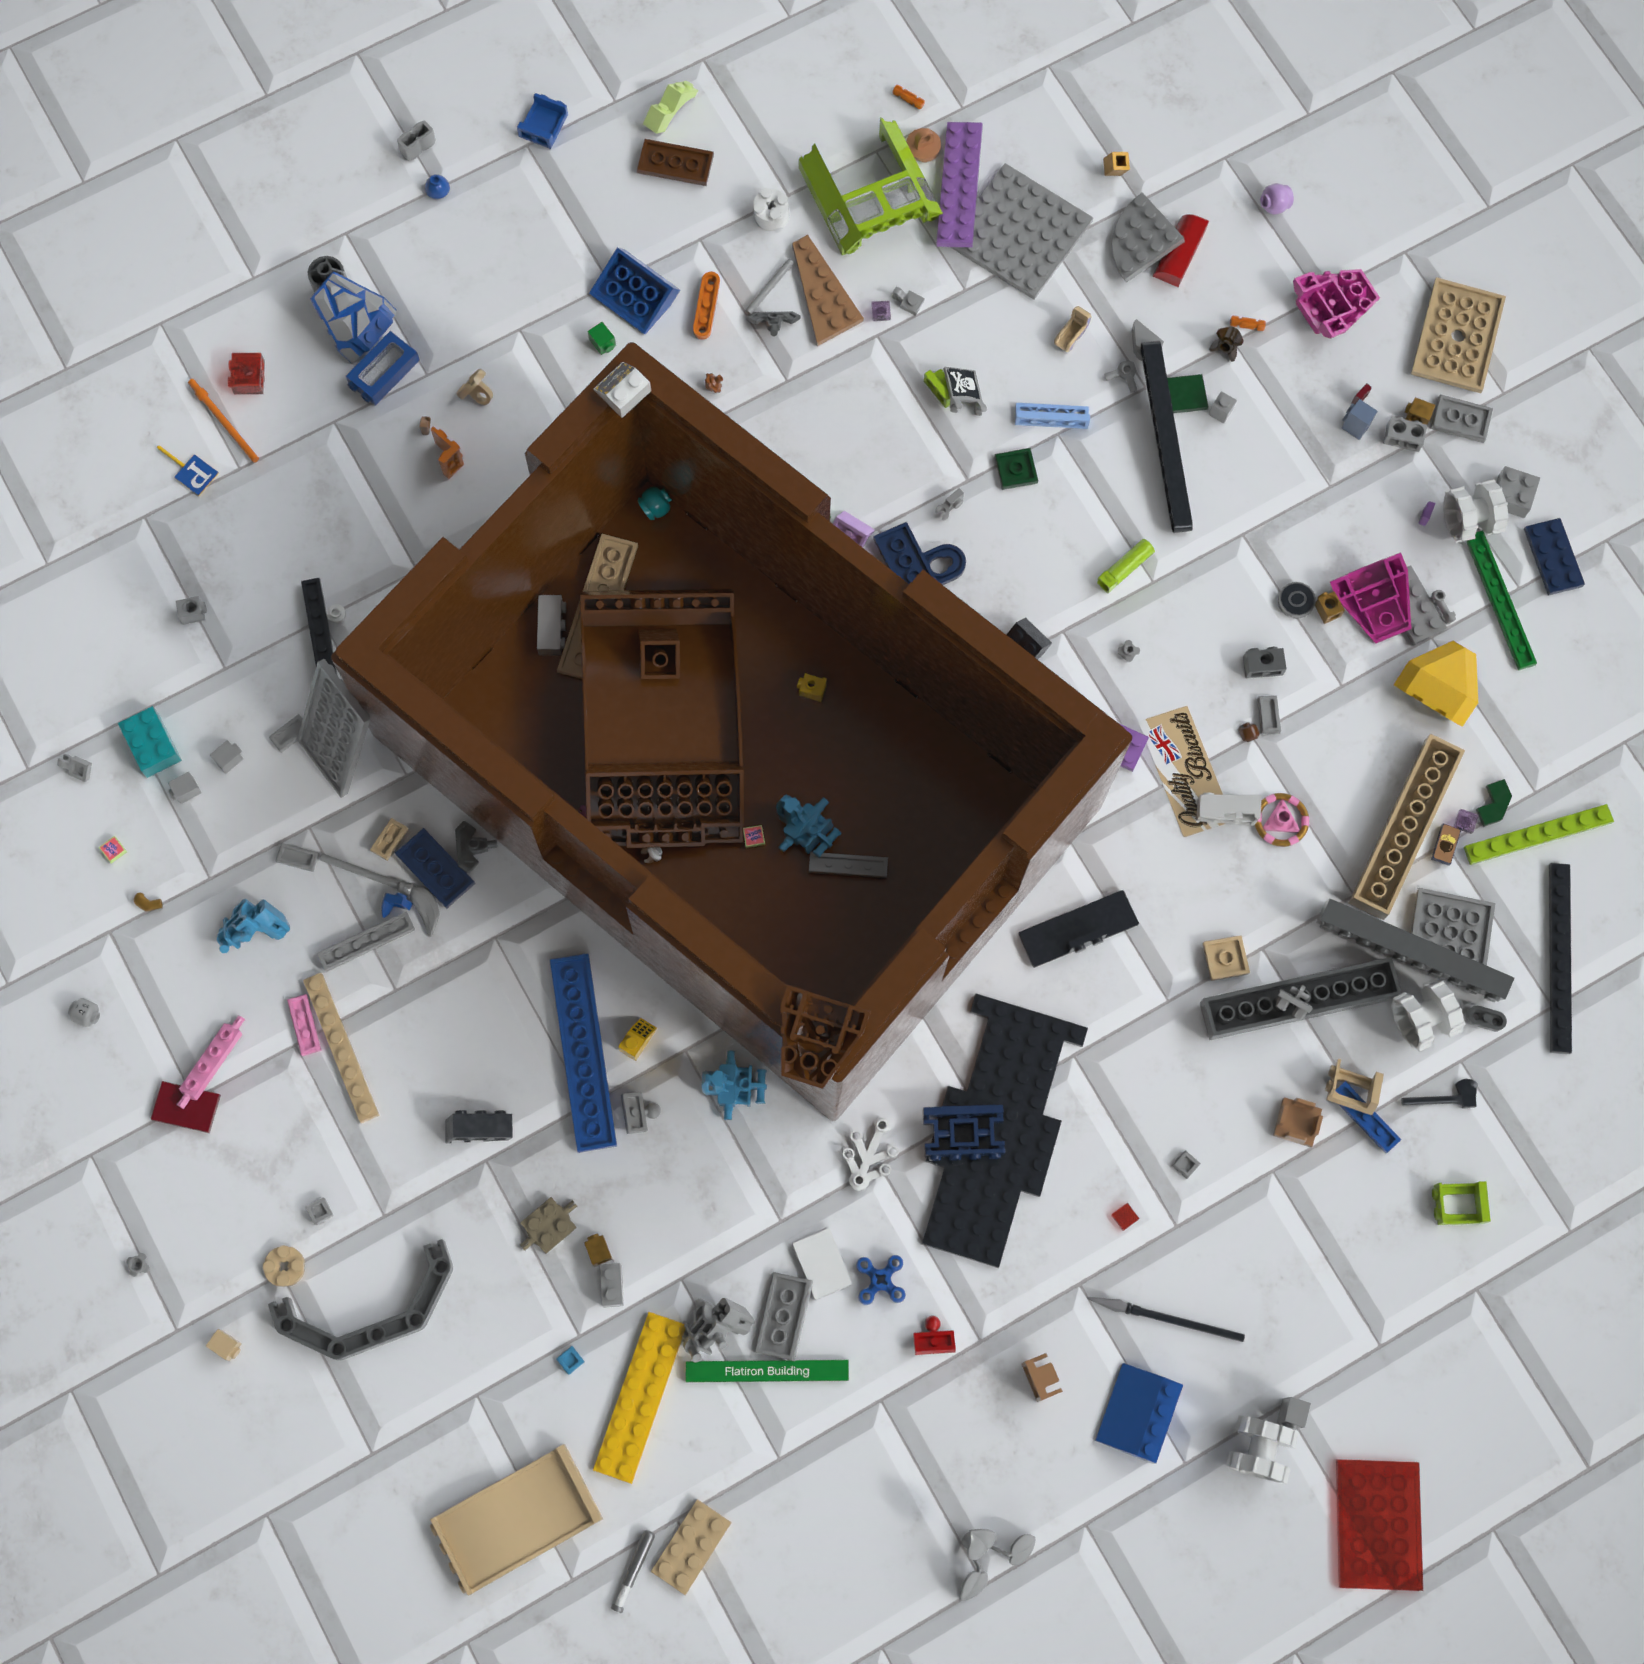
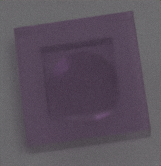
M873 301L871 303L873 321L891 320L890 301Z
M1460 809L1454 827L1472 834L1479 815Z

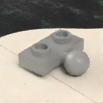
M642 1092L621 1095L626 1133L633 1134L648 1131L646 1115L651 1119L657 1118L661 1113L660 1106L656 1103H650L644 1108Z

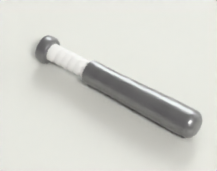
M649 1530L643 1532L622 1582L623 1587L616 1603L611 1606V1609L616 1612H623V1604L630 1588L633 1587L655 1538V1534Z

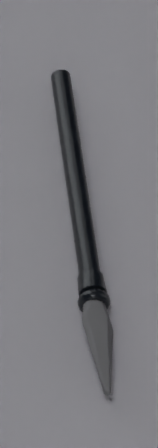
M1087 1297L1088 1300L1115 1312L1131 1313V1315L1143 1316L1244 1342L1245 1334L1141 1308L1129 1302L1125 1303L1120 1299Z

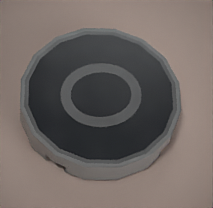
M1302 582L1288 583L1282 588L1278 597L1281 611L1285 615L1296 619L1309 615L1316 603L1314 591L1310 586Z

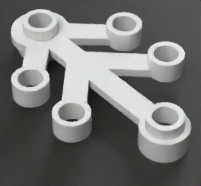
M879 1118L875 1121V1134L867 1151L862 1141L861 1131L853 1130L850 1134V1138L855 1143L863 1162L860 1170L854 1160V1150L846 1148L843 1151V1158L847 1160L852 1172L849 1183L856 1191L866 1189L869 1181L881 1176H888L891 1173V1166L886 1163L882 1164L880 1169L867 1173L870 1165L890 1157L895 1158L899 1154V1149L895 1145H891L887 1150L875 1154L882 1135L886 1134L890 1129V1123L885 1118ZM880 1122L886 1124L884 1129L879 1128L878 1124ZM858 1133L860 1138L856 1140L852 1135ZM891 1148L896 1149L897 1153L895 1155L889 1153ZM845 1152H852V1157L847 1158ZM882 1167H888L889 1172L883 1173ZM861 1177L863 1179V1183L857 1184L855 1181L856 1178Z

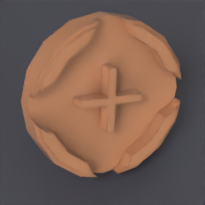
M929 128L914 130L906 140L916 161L924 163L932 161L938 156L941 149L939 136Z

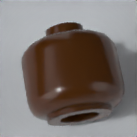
M1247 722L1242 724L1243 727L1239 729V734L1245 742L1253 741L1260 735L1256 724Z

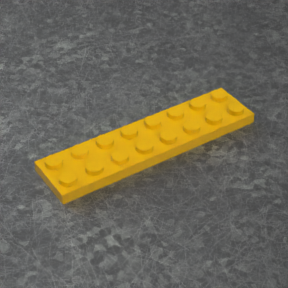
M648 1312L593 1471L630 1484L633 1483L674 1365L682 1336L686 1330L685 1324Z

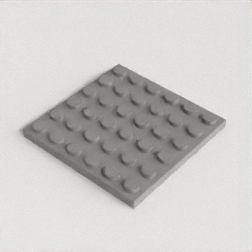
M1005 163L976 201L973 247L951 248L1035 300L1091 225L1094 218Z

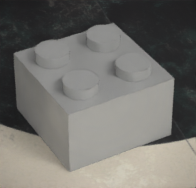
M1507 466L1502 469L1496 483L1500 488L1502 487L1503 494L1508 503V513L1522 518L1526 517L1531 510L1540 477Z

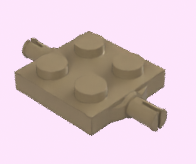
M550 1197L525 1218L520 1224L525 1228L529 1237L519 1244L523 1247V1250L526 1251L534 1243L540 1246L544 1253L547 1254L577 1227L570 1220L569 1213L578 1207L574 1204L575 1202L572 1200L563 1208Z

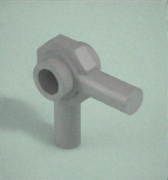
M1129 360L1121 362L1117 370L1104 374L1106 381L1120 376L1127 380L1130 393L1137 391L1133 378L1136 373L1134 362Z

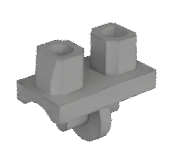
M1301 985L1299 989L1292 986L1289 991L1296 994L1295 996L1282 989L1279 990V997L1275 1006L1285 1011L1289 1003L1296 1005L1291 1014L1295 1018L1302 1020L1307 1012L1310 1013L1313 1009L1312 1006L1299 999L1301 997L1307 1001L1309 995L1304 993L1305 986Z

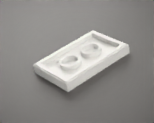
M830 1228L792 1243L806 1279L813 1281L811 1291L815 1300L852 1285Z

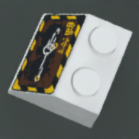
M622 362L594 388V391L623 418L651 392V385L636 368Z

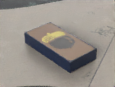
M1444 823L1441 825L1431 860L1448 866L1451 865L1461 829Z

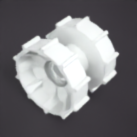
M1495 479L1475 484L1473 500L1471 495L1465 490V487L1445 491L1444 501L1442 502L1444 520L1449 535L1455 539L1456 543L1475 539L1478 528L1477 523L1486 532V536L1506 531L1507 522L1509 521L1508 503L1506 502L1502 487L1500 488Z
M1436 978L1423 984V989L1420 991L1423 1003L1419 1004L1414 995H1407L1405 992L1392 998L1393 1003L1390 1005L1395 1018L1394 1021L1397 1023L1402 1037L1406 1039L1412 1049H1418L1419 1052L1433 1046L1432 1041L1435 1039L1432 1031L1433 1026L1436 1025L1442 1035L1445 1034L1452 1037L1463 1032L1462 1028L1465 1025L1461 1011L1462 1008H1460L1454 993L1445 985L1444 981H1437Z
M1239 1415L1235 1431L1251 1437L1248 1454L1230 1451L1227 1467L1262 1479L1287 1484L1290 1468L1274 1462L1277 1446L1295 1448L1299 1433L1282 1425Z

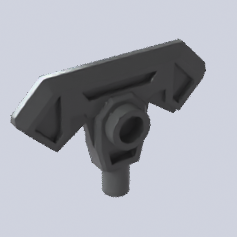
M793 311L753 312L746 316V319L755 325L765 322L770 334L776 336L783 321L793 324L801 319V315Z
M462 821L455 829L458 867L466 873H471L479 864V861L473 855L488 852V848H497L498 845L497 840L487 841V838L472 837L476 832L475 827L466 821Z

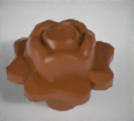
M707 373L705 379L706 389L714 393H720L722 387L720 382L723 381V377Z

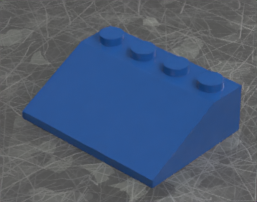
M617 247L589 294L643 334H646L672 305L680 289L631 253Z
M1122 1363L1095 1441L1149 1463L1156 1464L1183 1384Z

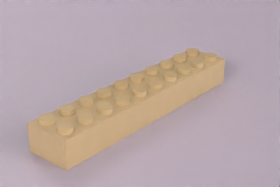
M1432 734L1425 739L1348 902L1349 904L1382 920L1390 914L1463 757L1464 749Z

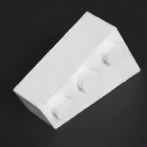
M1203 793L1197 801V821L1254 826L1261 817L1262 795H1215L1214 793Z

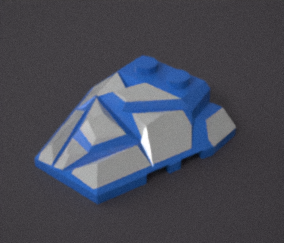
M334 271L310 298L320 319L325 322L328 334L333 337L337 351L350 363H354L364 352L372 349L393 323L392 318L397 311L385 297Z

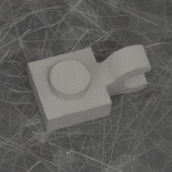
M895 287L892 295L894 300L901 302L900 308L915 316L925 301V298L910 290L906 294L899 287Z
M958 488L942 505L937 506L935 513L944 511L945 514L942 516V520H946L953 508L957 509L962 505L964 492Z
M64 754L63 759L58 758L57 765L68 769V775L84 782L89 780L91 762L77 756L72 758L68 754Z

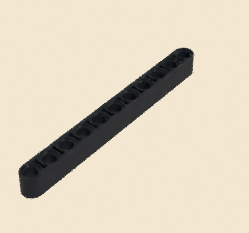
M1160 341L1143 342L1140 346L1171 529L1173 533L1188 532L1193 530V522L1162 346Z

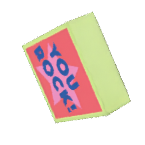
M762 825L743 828L746 848L765 845Z
M115 836L99 847L111 864L127 853Z

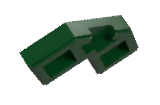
M1505 779L1486 786L1493 803L1476 809L1483 827L1500 822L1505 815L1512 798Z

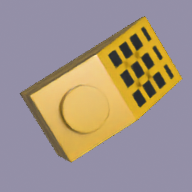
M640 1018L629 1029L619 1044V1051L637 1061L657 1030V1027Z

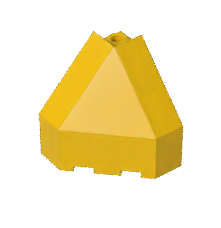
M1453 640L1409 660L1393 685L1463 727L1478 704L1476 654Z

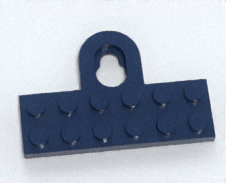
M907 522L873 536V540L887 567L908 584L922 570L926 571L942 585L958 579L965 571L966 557L959 547L952 544H943L923 553ZM950 557L953 560V564L944 573H935L930 567L932 561L938 558Z

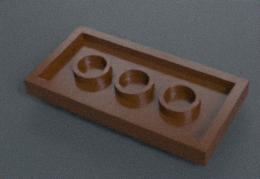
M644 139L637 173L707 186L714 152Z

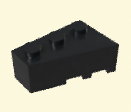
M466 1110L455 1111V1114H452L445 1120L446 1144L452 1143V1140H464V1143L471 1142V1140H483V1142L509 1141L513 1138L512 1114H506L504 1110L494 1111V1114H487L485 1110L475 1111V1114H467Z

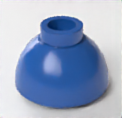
M432 175L427 179L425 191L429 197L440 199L449 193V182L442 175Z

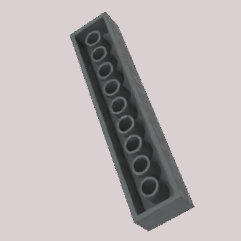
M1333 899L1325 901L1316 922L1320 924V928L1329 932L1331 930L1337 931L1338 936L1344 939L1353 938L1358 945L1374 947V951L1379 954H1390L1393 956V960L1400 963L1409 962L1411 963L1410 967L1416 970L1430 971V976L1438 979L1440 977L1448 979L1447 983L1457 987L1458 985L1464 986L1467 992L1475 995L1481 993L1485 995L1484 999L1494 1003L1495 1001L1499 1002L1506 999L1515 977Z
M1392 957L1203 998L1199 1004L1209 1041L1300 1021L1291 1015L1296 1005L1289 1003L1285 1011L1275 1006L1280 989L1293 996L1296 995L1289 991L1292 986L1297 989L1301 985L1305 986L1304 993L1308 994L1309 998L1307 1001L1301 997L1299 999L1313 1008L1310 1013L1307 1012L1302 1020L1393 1000L1392 998L1402 994Z

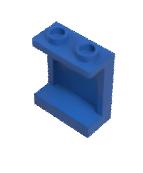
M535 93L533 96L534 103L524 122H519L517 126L518 136L551 149L568 116L567 105L562 101H555L546 95Z

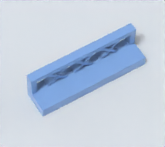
M1016 403L1015 425L1088 429L1090 423L1088 406ZM1020 409H1028L1029 411H1020ZM1076 412H1084V414H1075V413H1076Z

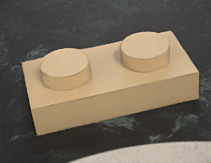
M391 818L371 847V852L388 861L409 830L408 827Z

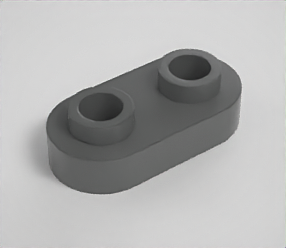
M1473 1006L1466 1013L1467 1021L1471 1025L1498 1032L1507 1024L1506 1016L1502 1012L1486 1007ZM1473 1014H1477L1479 1019H1474ZM1492 1019L1497 1020L1498 1024L1494 1025Z

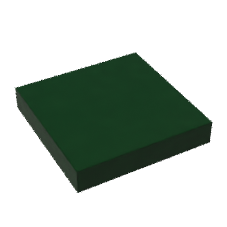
M1202 374L1167 378L1173 414L1208 410L1209 406Z
M1031 448L995 454L994 458L1002 490L1038 484Z

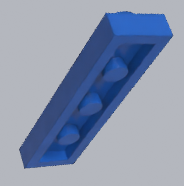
M1346 1081L1335 1090L1340 1095L1366 1103ZM1340 1105L1385 1154L1402 1140L1375 1111L1373 1115H1369Z

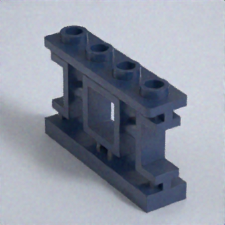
M1003 1105L923 1107V1125H933L934 1143L924 1144V1157L929 1158V1161H939L941 1157H949V1160H961L963 1156H969L970 1160L981 1159V1156H989V1159H999L1001 1155L1005 1154V1141H995L994 1123H1003L1004 1121ZM975 1116H996L988 1119L989 1128L978 1129V1119L969 1118ZM957 1117V1119H949V1130H938V1119L930 1118ZM954 1124H973L974 1142L955 1143ZM989 1136L990 1147H998V1149L971 1150V1148L979 1147L978 1137ZM939 1138H950V1148H958V1150L931 1151V1149L939 1148Z

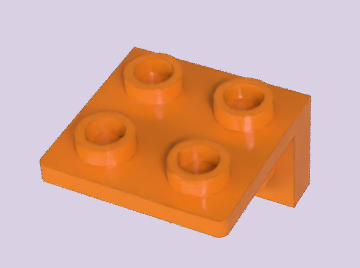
M433 426L431 432L435 444L444 451L438 460L443 475L450 479L464 465L463 455L459 450L461 448L454 440L450 441L447 439L444 431L441 429L437 430Z

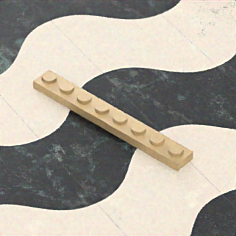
M319 973L303 980L360 1123L362 1124L380 1116L323 974Z

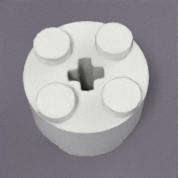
M764 188L757 194L753 202V211L758 226L767 231H775V229L783 228L788 223L790 216L788 197L783 192L777 189Z

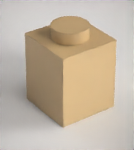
M217 1329L206 1347L223 1359L230 1361L235 1359L240 1353L241 1349L239 1347L242 1343L223 1330Z

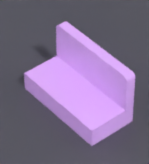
M846 511L836 516L833 522L837 528L862 547H864L868 537L875 531L872 527Z

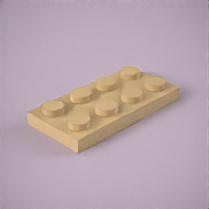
M697 1499L651 1572L686 1595L732 1522Z

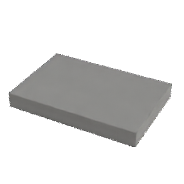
M1440 394L1431 429L1484 443L1493 408Z

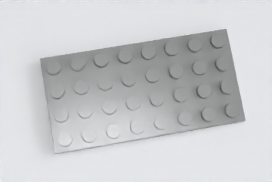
M323 659L316 666L297 741L340 798L348 794L371 719L369 713L365 709L363 710L358 700L348 691L343 680L336 675L334 667Z

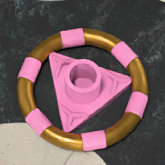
M1286 793L1271 794L1261 800V817L1256 822L1255 828L1266 842L1280 847L1291 846L1298 843L1306 835L1309 828V814L1304 804L1293 795ZM1280 800L1264 826H1262V811L1265 806ZM1285 801L1299 809L1302 816L1301 829H1299ZM1266 831L1297 834L1286 840H1280L1266 833Z

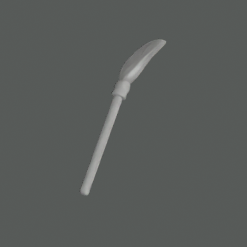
M321 854L320 861L396 888L398 892L409 896L423 920L428 936H432L440 914L435 897L425 887L414 886L405 881L399 882L329 855Z

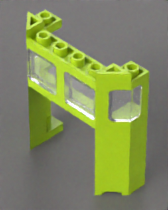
M880 117L879 138L881 142L887 141L902 170L900 173L841 196L815 143L812 145L810 153L805 154L804 158L802 156L799 158V170L841 255L854 253L858 247L862 246L863 238H870L875 233L885 232L890 227L900 226L910 219H917L919 217L923 223L927 221L932 222L939 215L943 214L902 132L894 120L887 122Z

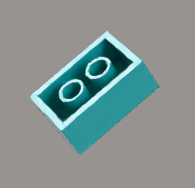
M153 706L118 723L141 772L147 778L182 761L159 713Z

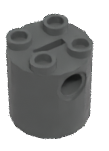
M322 256L313 260L309 265L307 271L308 279L314 293L333 271L347 278L344 267L338 259L331 256Z

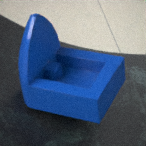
M385 893L381 905L382 918L387 917L393 907L410 911L413 903L407 900V896L404 894L396 893L393 895Z

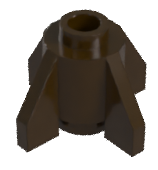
M1235 327L1220 328L1216 332L1219 339L1210 346L1209 350L1210 352L1220 350L1223 353H1228L1229 359L1233 362L1237 357V346H1241L1244 342L1243 337Z

